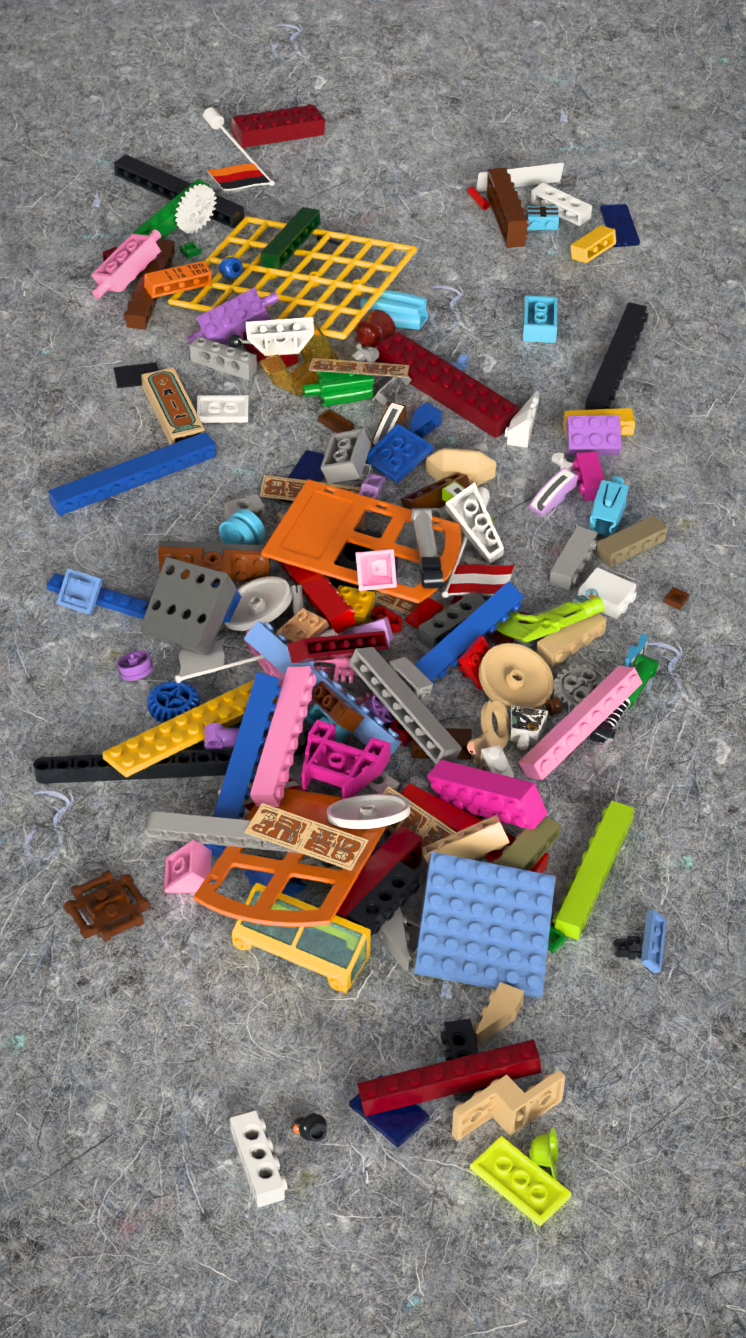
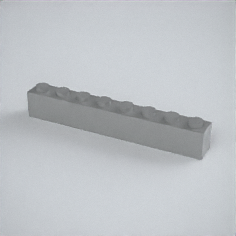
M374 647L355 649L349 665L436 765L440 760L455 763L462 747Z

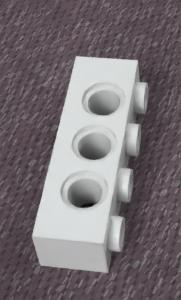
M541 183L531 192V204L535 206L558 207L559 217L573 224L581 226L591 219L592 205L545 183Z
M257 1111L231 1117L230 1131L257 1207L284 1200V1190L287 1189V1183L284 1175L280 1176L278 1172L280 1164L277 1156L273 1157L271 1153L273 1145L270 1137L266 1138L265 1136L266 1126L263 1118L259 1119Z

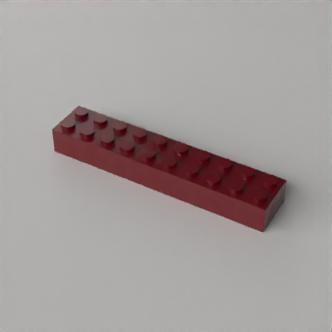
M398 331L374 346L379 351L376 363L409 365L407 375L412 379L409 384L494 438L505 433L506 427L510 426L511 420L520 410V407Z

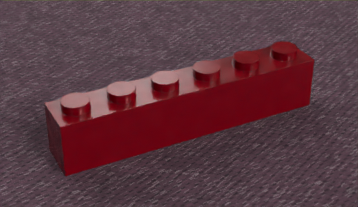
M385 631L305 638L287 645L292 664L351 658L357 648L374 647L378 653L389 649Z

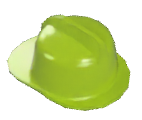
M551 1128L549 1133L537 1135L532 1140L530 1158L537 1165L551 1168L554 1180H557L558 1137L555 1128Z

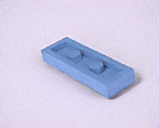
M655 909L647 911L641 963L655 974L662 969L667 920Z

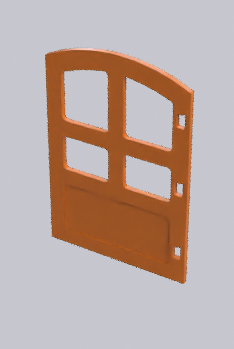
M307 479L261 552V556L359 585L357 571L334 564L346 543L357 544L373 549V551L394 549V556L420 563L418 550L395 543L405 524L411 522V509ZM366 510L392 517L381 538H375L354 531ZM432 516V522L439 523V525L432 523L433 529L445 533L443 555L438 556L441 560L444 583L453 571L459 557L461 528L458 523ZM420 582L413 588L397 583V587L373 590L420 603L439 588L423 589L422 582Z
M284 788V797L281 799L279 807L275 808L369 840L351 871L345 868L335 870L301 864L300 861L305 855L303 853L288 852L284 859L277 860L242 854L243 847L227 846L195 893L194 900L220 914L251 923L286 927L330 925L387 826L372 829H351L335 826L328 822L327 808L331 804L342 800V797ZM254 805L245 820H252L259 807ZM239 867L274 874L255 905L250 906L216 892L231 868ZM292 877L334 884L321 907L317 910L271 909ZM212 879L217 880L215 884L209 883Z

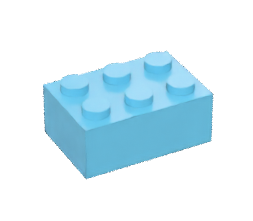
M525 295L523 341L556 343L558 297Z

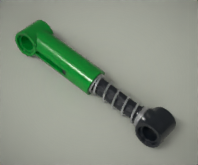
M642 654L638 656L634 668L642 684L590 734V740L607 747L611 745L616 733L615 727L618 726L617 722H620L624 712L633 706L648 680L654 677L659 664L658 660Z

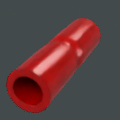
M474 186L469 187L467 193L483 210H487L490 203Z

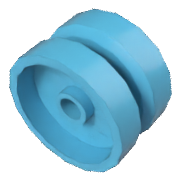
M247 509L237 510L219 526L220 537L226 544L259 545L266 537V531L261 520Z

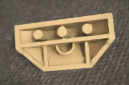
M443 448L426 457V472L437 481L459 472L468 476L469 485L475 482L476 486H479L495 477L496 461L480 451Z

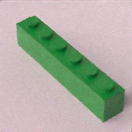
M197 179L137 228L133 234L150 235L153 230H157L161 234L160 239H164L178 227V222L175 221L177 218L175 214L178 213L176 208L180 207L178 202H182L181 197L186 196L185 192L189 193L190 187L194 189V185L205 184L209 187V184Z

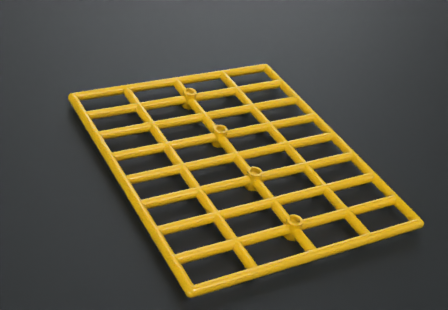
M246 216L204 262L207 266L211 263L220 264L223 259L216 257L229 243L243 246L233 256L227 257L239 259L249 247L264 250L269 243L256 241L258 237L268 227L280 228L282 230L287 223ZM248 223L261 225L249 239L236 237ZM316 229L312 234L323 237L311 251L298 249L294 253V255L304 256L305 258L292 272L258 266L261 262L259 253L250 264L242 263L245 270L232 285L218 283L223 277L219 271L212 278L211 285L205 286L191 302L177 300L185 292L182 291L174 293L169 298L168 304L207 312L223 304L233 292L243 294L251 290L239 287V285L252 271L266 273L254 286L259 297L262 298L272 294L260 291L268 280L282 276L287 278L275 292L280 301L290 304L277 319L271 318V320L285 319L297 305L311 307L303 318L312 317L318 309L333 311L320 328L314 327V334L345 339L417 252V247ZM330 238L344 240L332 255L318 253ZM351 241L365 244L353 259L339 256ZM372 245L386 248L374 263L361 260ZM394 249L407 251V254L396 267L382 264ZM312 258L326 260L317 272H310L309 275L300 273ZM333 262L348 264L335 280L321 277ZM355 266L369 268L360 280L356 279L352 283L343 282ZM376 270L391 272L379 288L364 286ZM294 279L308 281L296 297L281 295ZM320 284L329 285L317 302L303 299L312 287H319ZM337 287L351 290L338 306L324 303ZM212 288L225 290L213 306L198 304ZM363 292L373 294L361 310L346 307L355 296H360ZM340 313L355 316L343 332L328 330Z

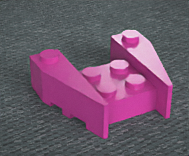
M316 720L308 733L305 760L302 768L303 790H306L314 778L342 787V799L355 796L383 773L390 761V743L372 737L363 751L336 742L335 725Z

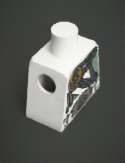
M511 705L510 741L517 743V747L521 750L528 749L529 745H537L547 726L548 711Z

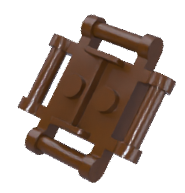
M110 870L103 872V875L80 886L75 885L71 887V892L76 900L67 901L63 908L66 913L72 916L80 928V934L83 938H89L96 934L98 938L101 937L104 942L112 939L111 937L129 928L139 927L144 924L140 913L149 909L151 903L142 896L133 883L134 879L130 874H125L120 880L115 881ZM104 883H107V886L100 888L88 895L83 896L82 894ZM124 888L129 890L137 904L132 905ZM79 909H80V911L82 912V914L84 915V917L86 918V920L88 921V923H89L90 925H87V923L85 922V920L83 919V917H82L81 914L79 913V911H78Z

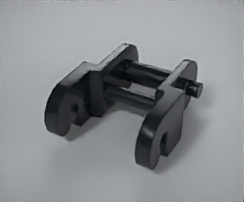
M627 936V939L614 940L613 944L617 946L615 956L628 957L629 960H635L637 955L638 958H641V951L629 949V945H633L634 941L637 944L641 942L640 937Z

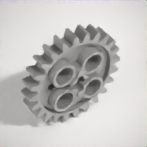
M576 664L575 668L568 666V671L562 669V674L558 673L557 678L554 679V697H557L560 703H562V708L568 707V712H571L608 677L607 671L601 673L600 667L595 670L593 665L587 668L586 664H583V667H579Z

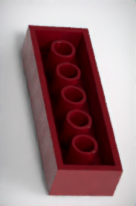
M311 104L262 113L238 115L232 117L231 133L242 148L324 135L325 118L315 105Z
M404 826L394 831L389 839L378 847L376 853L368 858L337 911L336 916L348 920V913L399 861L416 870L421 864L422 837Z

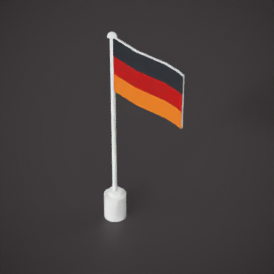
M207 108L203 113V118L213 129L221 128L252 163L207 170L208 174L223 191L259 185L274 186L275 182L263 172L223 127L224 118L215 108Z

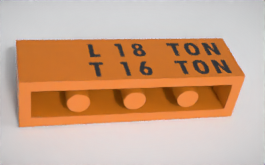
M204 261L146 273L144 287L151 298L211 285L212 271Z

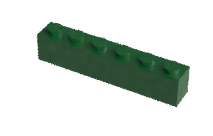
M302 207L265 249L261 251L260 260L262 261V267L280 270L321 224L320 210Z

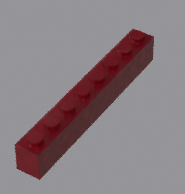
M533 1039L357 1083L366 1117L490 1086L495 1079H501L505 1075L514 1080L542 1072L540 1057Z

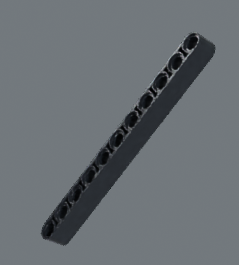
M234 748L179 751L128 777L122 775L105 761L103 754L40 757L34 761L33 766L35 779L41 784L226 775Z

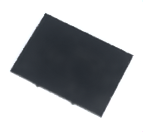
M157 362L114 367L117 388L142 386V374L158 371Z

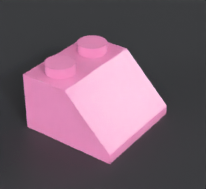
M193 839L168 856L165 860L164 891L167 893L197 892L211 871L212 850Z

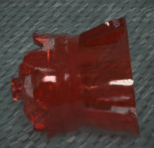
M380 310L370 312L364 321L357 324L355 341H360L362 347L374 348L376 344L395 333V324L392 318Z

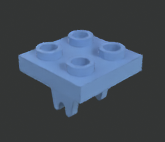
M67 568L56 604L92 615L103 579Z

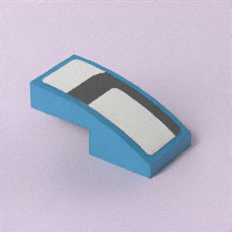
M640 635L638 647H629L626 667L634 668L638 656L645 654L648 635Z

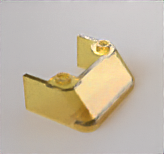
M313 322L314 335L301 350V355L305 362L290 374L278 354L260 361L275 386L299 397L303 396L302 385L317 383L319 379L317 371L309 370L312 358L339 360L316 322Z

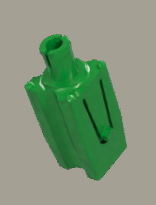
M317 371L319 377L317 383L302 385L304 398L319 396L323 401L322 406L326 407L373 398L374 378L372 375Z

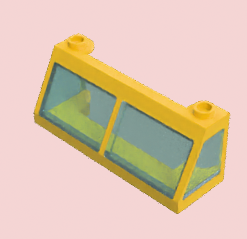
M256 883L245 904L255 905L266 886ZM281 893L271 909L301 911L317 910L319 908ZM336 915L330 925L310 927L271 926L237 920L232 931L233 945L238 949L249 950L254 945L327 976L331 988L345 993L348 992L370 957L371 930Z

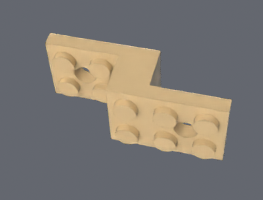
M560 1070L554 1074H548L542 1082L536 1086H530L525 1093L508 1075L501 1079H495L489 1087L483 1091H477L471 1099L465 1103H459L454 1108L452 1136L459 1141L491 1118L509 1136H512L562 1101L565 1075Z

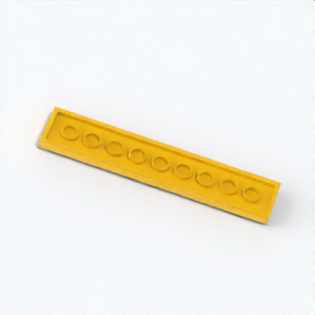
M254 680L102 752L103 759L122 775L128 777L204 740V727L207 724L218 723L223 725L224 728H228L241 722ZM274 697L273 702L277 703L278 698Z

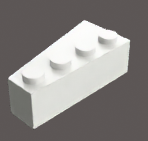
M474 482L446 502L445 510L455 523L460 524L461 531L487 563L492 564L503 556L504 547Z

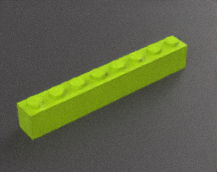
M611 801L609 807L604 808L601 817L603 820L602 822L598 821L595 828L596 835L595 837L591 836L589 840V850L583 852L582 864L576 867L574 881L570 880L567 888L568 894L567 896L563 895L560 903L561 909L556 911L553 917L555 928L565 936L579 940L633 822L634 807Z

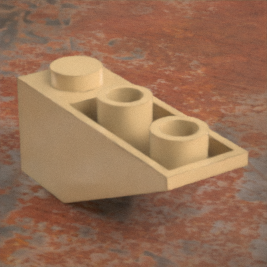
M500 982L497 989L491 991L490 1003L488 1006H484L481 1013L482 1020L480 1023L477 1022L473 1029L477 1046L515 1021L523 1005L524 990Z

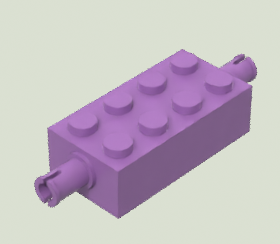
M254 287L196 317L201 328L199 331L187 336L190 343L199 336L227 345L229 344L231 334L243 337V332L246 331V322L271 320L266 309L280 300L276 292L264 298L259 297Z

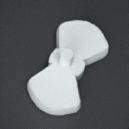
M555 453L552 456V462L558 464L560 470L564 467L570 471L572 470L573 463L566 461L564 453Z

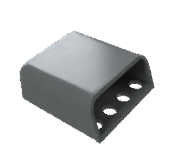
M166 557L140 631L156 641L202 655H208L232 598L236 593V588L229 574ZM189 570V577L187 579L183 578V572ZM204 574L205 580L202 583L197 582L198 576ZM219 578L220 585L218 587L212 586L213 581Z

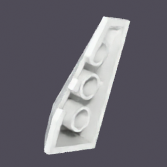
M536 391L511 420L510 426L506 427L505 437H508L507 445L528 447L539 404L540 391Z

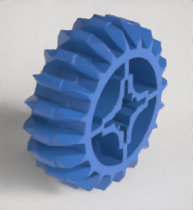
M168 680V683L161 681L160 686L155 685V688L150 690L147 698V708L151 717H154L156 722L161 721V723H164L200 706V697L196 688H193L191 684L186 685L185 681L181 683L171 682L170 680Z

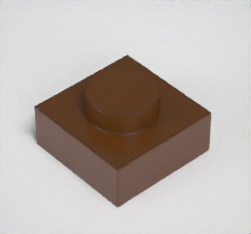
M673 587L665 596L664 603L681 610L689 600L690 594Z

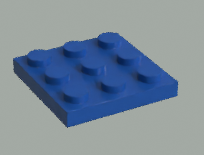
M397 424L369 450L365 463L371 465L373 469L398 484L434 448L429 442Z

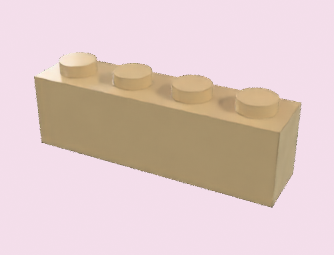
M598 613L567 627H562L558 632L549 634L538 641L536 653L549 666L554 667L558 663H562L570 655L577 653L585 645H589L597 637L602 636L606 631L607 619Z
M496 814L423 847L422 852L429 865L431 852L473 860L475 858H482L493 850H500L510 842L499 816Z

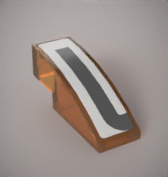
M395 402L389 403L371 442V448L397 424H402L406 418V405Z

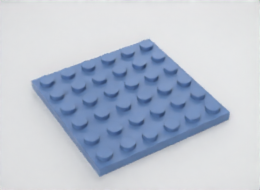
M431 852L413 974L497 989L501 982L524 990V995L541 998L543 995L556 876Z

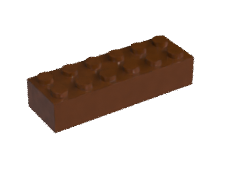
M506 168L488 169L486 195L506 247H523L526 240H528L526 229L529 227V219L525 216V209L522 208L521 199H518V192L515 191L514 182H511V175L507 172Z

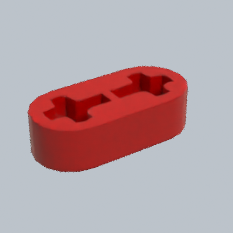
M376 606L372 609V621L388 617L392 633H398L402 630L403 620L399 615L384 606Z

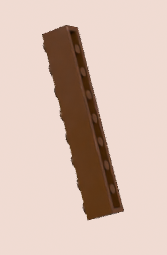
M164 239L156 241L161 251L140 273L139 282H136L135 292H132V300L128 302V310L124 312V321H126L127 328L146 330L158 297L151 298L145 289V274L170 268L175 256V241Z

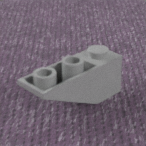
M399 907L392 919L382 925L377 933V937L406 971L409 969V962L412 961V950L407 948V944H410L409 931L404 929V927H407L406 914H402L401 907Z

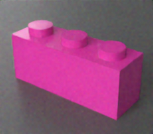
M597 452L576 453V460H573V470L578 475L579 493L583 495L584 501L595 500L601 480H605Z

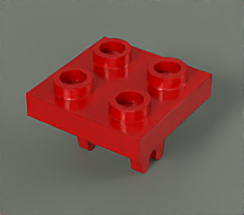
M478 636L458 659L461 664L458 670L464 671L462 676L470 677L478 690L483 689L479 680V666L485 654L491 649L483 636Z

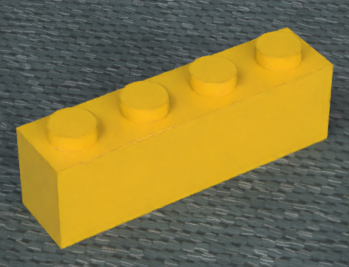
M632 408L564 411L563 427L565 437L568 416L620 415L621 435H633L635 419Z

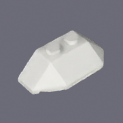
M313 317L246 322L247 340L265 356L299 354L314 335Z

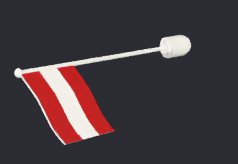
M479 487L477 490L486 508L490 499L489 491L484 487ZM464 536L458 560L451 572L446 589L442 592V596L447 598L449 595H469L474 591L481 596H493L508 581L510 582L515 564L504 566L483 564L458 565L468 539Z

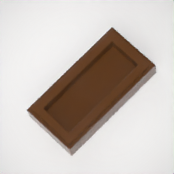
M330 409L318 416V422L336 433L352 431L354 429V423Z

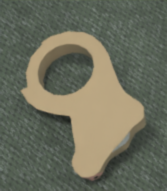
M489 700L483 705L481 710L483 733L479 737L471 739L467 744L469 753L474 755L473 762L480 765L481 749L501 745L503 750L508 743L510 719L505 705L500 701ZM492 712L495 713L498 722L497 735L492 725Z

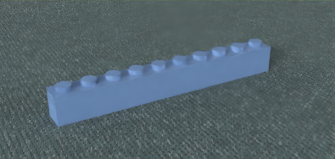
M257 621L244 637L246 642L284 675L288 667L310 666L313 674L316 676V685L313 686L312 693L321 681L327 684L365 717L352 734L366 746L372 737L389 742L391 757L402 743L397 738L399 735L391 728L387 729L384 727L383 724L385 722L369 714L371 710L368 707L355 702L357 698L351 693H345L341 690L343 686L335 680L331 681L326 671L321 668L317 669L314 666L315 662L292 664L287 647L288 639L281 633L276 634L273 631L275 628L270 623Z

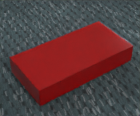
M427 598L406 617V623L419 630V626L423 622L430 620L437 613L443 611V605Z

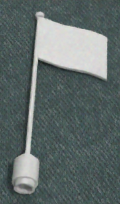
M333 629L325 630L318 637L343 634L342 632L336 634ZM224 639L214 641L208 655L182 649L179 653L180 675L175 676L176 683H181V680L264 659L265 657L260 655L224 665Z

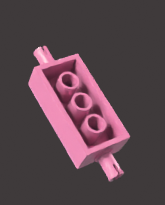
M153 230L150 235L131 234L91 274L98 284V287L92 291L93 295L100 299L107 290L116 292L125 290L126 286L136 279V276L160 253L161 250L156 241L161 238V234L157 230Z

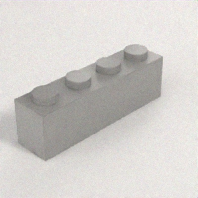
M579 526L576 527L551 569L550 585L570 591L572 586L577 584L579 574L584 572L586 562H590L593 550H597L598 532Z

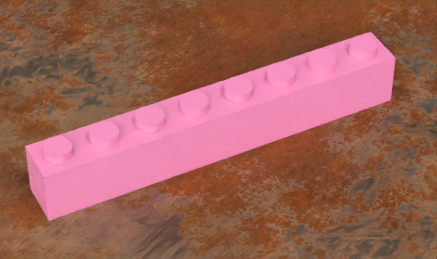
M310 666L287 668L250 792L256 807H260L262 803L272 807H279L280 801L284 797V787L289 780V770L294 762L293 756L295 749L298 748L299 735L303 731V721L307 716V707L312 699L313 686L316 685V676L313 674Z
M618 666L519 761L526 777L543 780L642 684L636 669Z

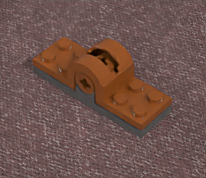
M160 540L158 547L160 573L165 558L169 557L227 573L232 581L250 582L258 578L271 576V558L261 556L265 545ZM184 571L182 577L187 579L190 571ZM201 574L198 576L197 582L202 583L205 580V575ZM215 579L213 583L220 582V579Z

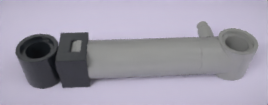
M412 508L411 523L414 526L422 588H442L443 572L441 570L440 557L437 555L433 533L431 508Z

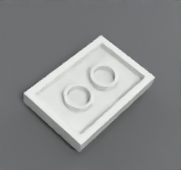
M248 395L197 396V415L201 423L248 422Z

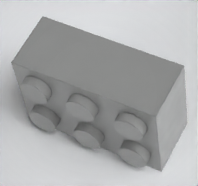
M364 429L331 435L321 465V470L328 483H340L361 478L371 446Z

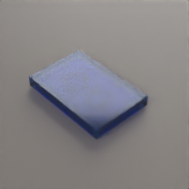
M357 1094L349 1101V1106L397 1148L430 1119V1115L416 1104L365 1117L360 1094Z

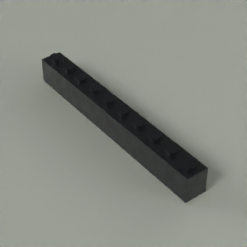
M126 154L114 162L115 176L168 200H173L191 185L187 181ZM214 194L216 196L214 201L217 203L213 207L216 209L212 211L213 216L209 218L230 228L236 227L244 219V207Z
M628 302L586 399L585 410L611 409L612 401L616 397V390L618 391L620 388V383L623 381L625 371L628 369L629 361L632 359L633 351H635L641 332H643L645 323L648 321L649 313H646L647 306Z

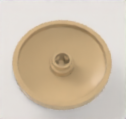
M512 643L497 645L485 654L479 666V680L483 690L492 701H500L509 711H511V705L540 709L545 705L546 700L550 698L553 692L554 680L549 666L540 655L525 646Z

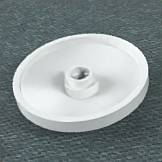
M269 576L252 580L237 588L242 596L231 621L224 624L232 630L246 631L250 630L257 621L262 623L273 621L286 610L291 602L292 594L288 582L280 577Z
M390 794L353 796L331 804L327 808V819L331 824L343 828L372 829L383 827L407 818L411 812L410 802L406 798Z

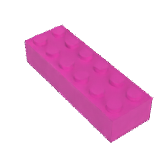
M440 760L427 775L431 787L438 798L473 815L490 818L498 814L500 821L506 824L509 823L532 830L547 815L546 808L535 783L445 760Z

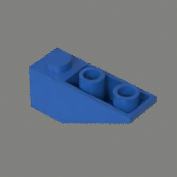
M427 402L415 410L408 430L421 438L427 436L441 425L442 411Z

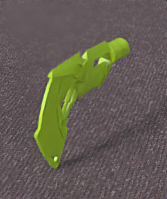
M595 596L581 603L564 602L562 605L546 612H540L538 615L519 614V610L515 613L512 611L509 613L510 617L503 624L501 622L497 624L498 628L496 630L506 636L522 640L525 643L558 632L562 627H567L605 611V606L600 596ZM570 613H575V614H573V615H571V616H568V617H566V618L563 617V616H566V615H568V614H570ZM518 621H527L528 623L534 624H523L519 623Z

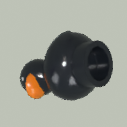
M312 1113L306 1117L297 1118L294 1122L293 1132L296 1134L300 1133V1136L307 1141H321L326 1136L327 1123L322 1115Z

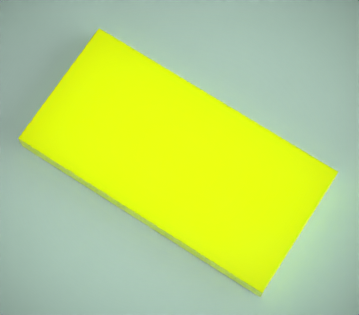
M502 1136L470 1166L472 1171L539 1226L547 1221L571 1197V1192L557 1180H554L551 1175Z

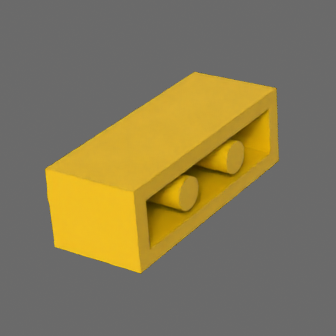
M600 225L571 244L572 259L588 263L615 245V229Z

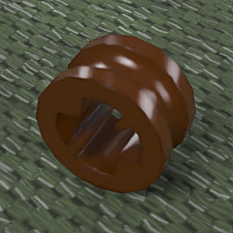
M553 697L552 700L547 699L545 704L548 714L550 716H554L555 713L561 714L562 707L557 697Z

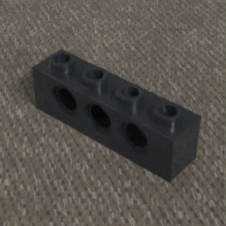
M399 861L348 913V921L370 929L371 936L377 934L382 925L392 919L395 911L399 907H403L412 894L417 893L420 888V873Z
M471 1019L444 1022V1031L440 1032L442 1045L446 1044L447 1048L445 1050L446 1061L479 1053ZM487 1086L454 1094V1099L459 1101V1103H465L477 1091H483Z

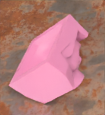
M394 549L356 552L359 591L397 587Z

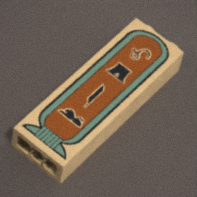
M174 367L142 374V388L170 445L205 432Z

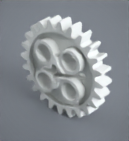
M199 184L198 186L194 185V189L190 187L189 193L185 192L186 196L181 197L182 202H178L180 207L176 208L178 213L175 214L177 217L175 221L178 222L177 226L179 229L193 234V232L197 233L198 229L202 230V225L206 226V221H210L209 217L213 216L212 211L216 209L213 207L217 203L214 201L216 196H214L215 192H213V189L205 184Z

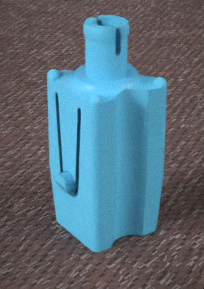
M385 290L368 310L374 314V324L420 330L428 319L426 298ZM363 297V298L361 299V301H360V306H361L360 309H361V308L366 304V302L369 300L368 298Z
M614 476L611 482L601 480L594 500L589 530L598 532L597 535H603L607 538L615 534L619 528L629 486L624 485L622 477Z

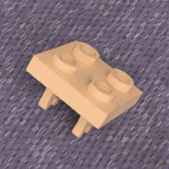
M302 608L277 631V634L281 633L288 639L287 642L291 644L301 639L318 637L330 625L327 620Z

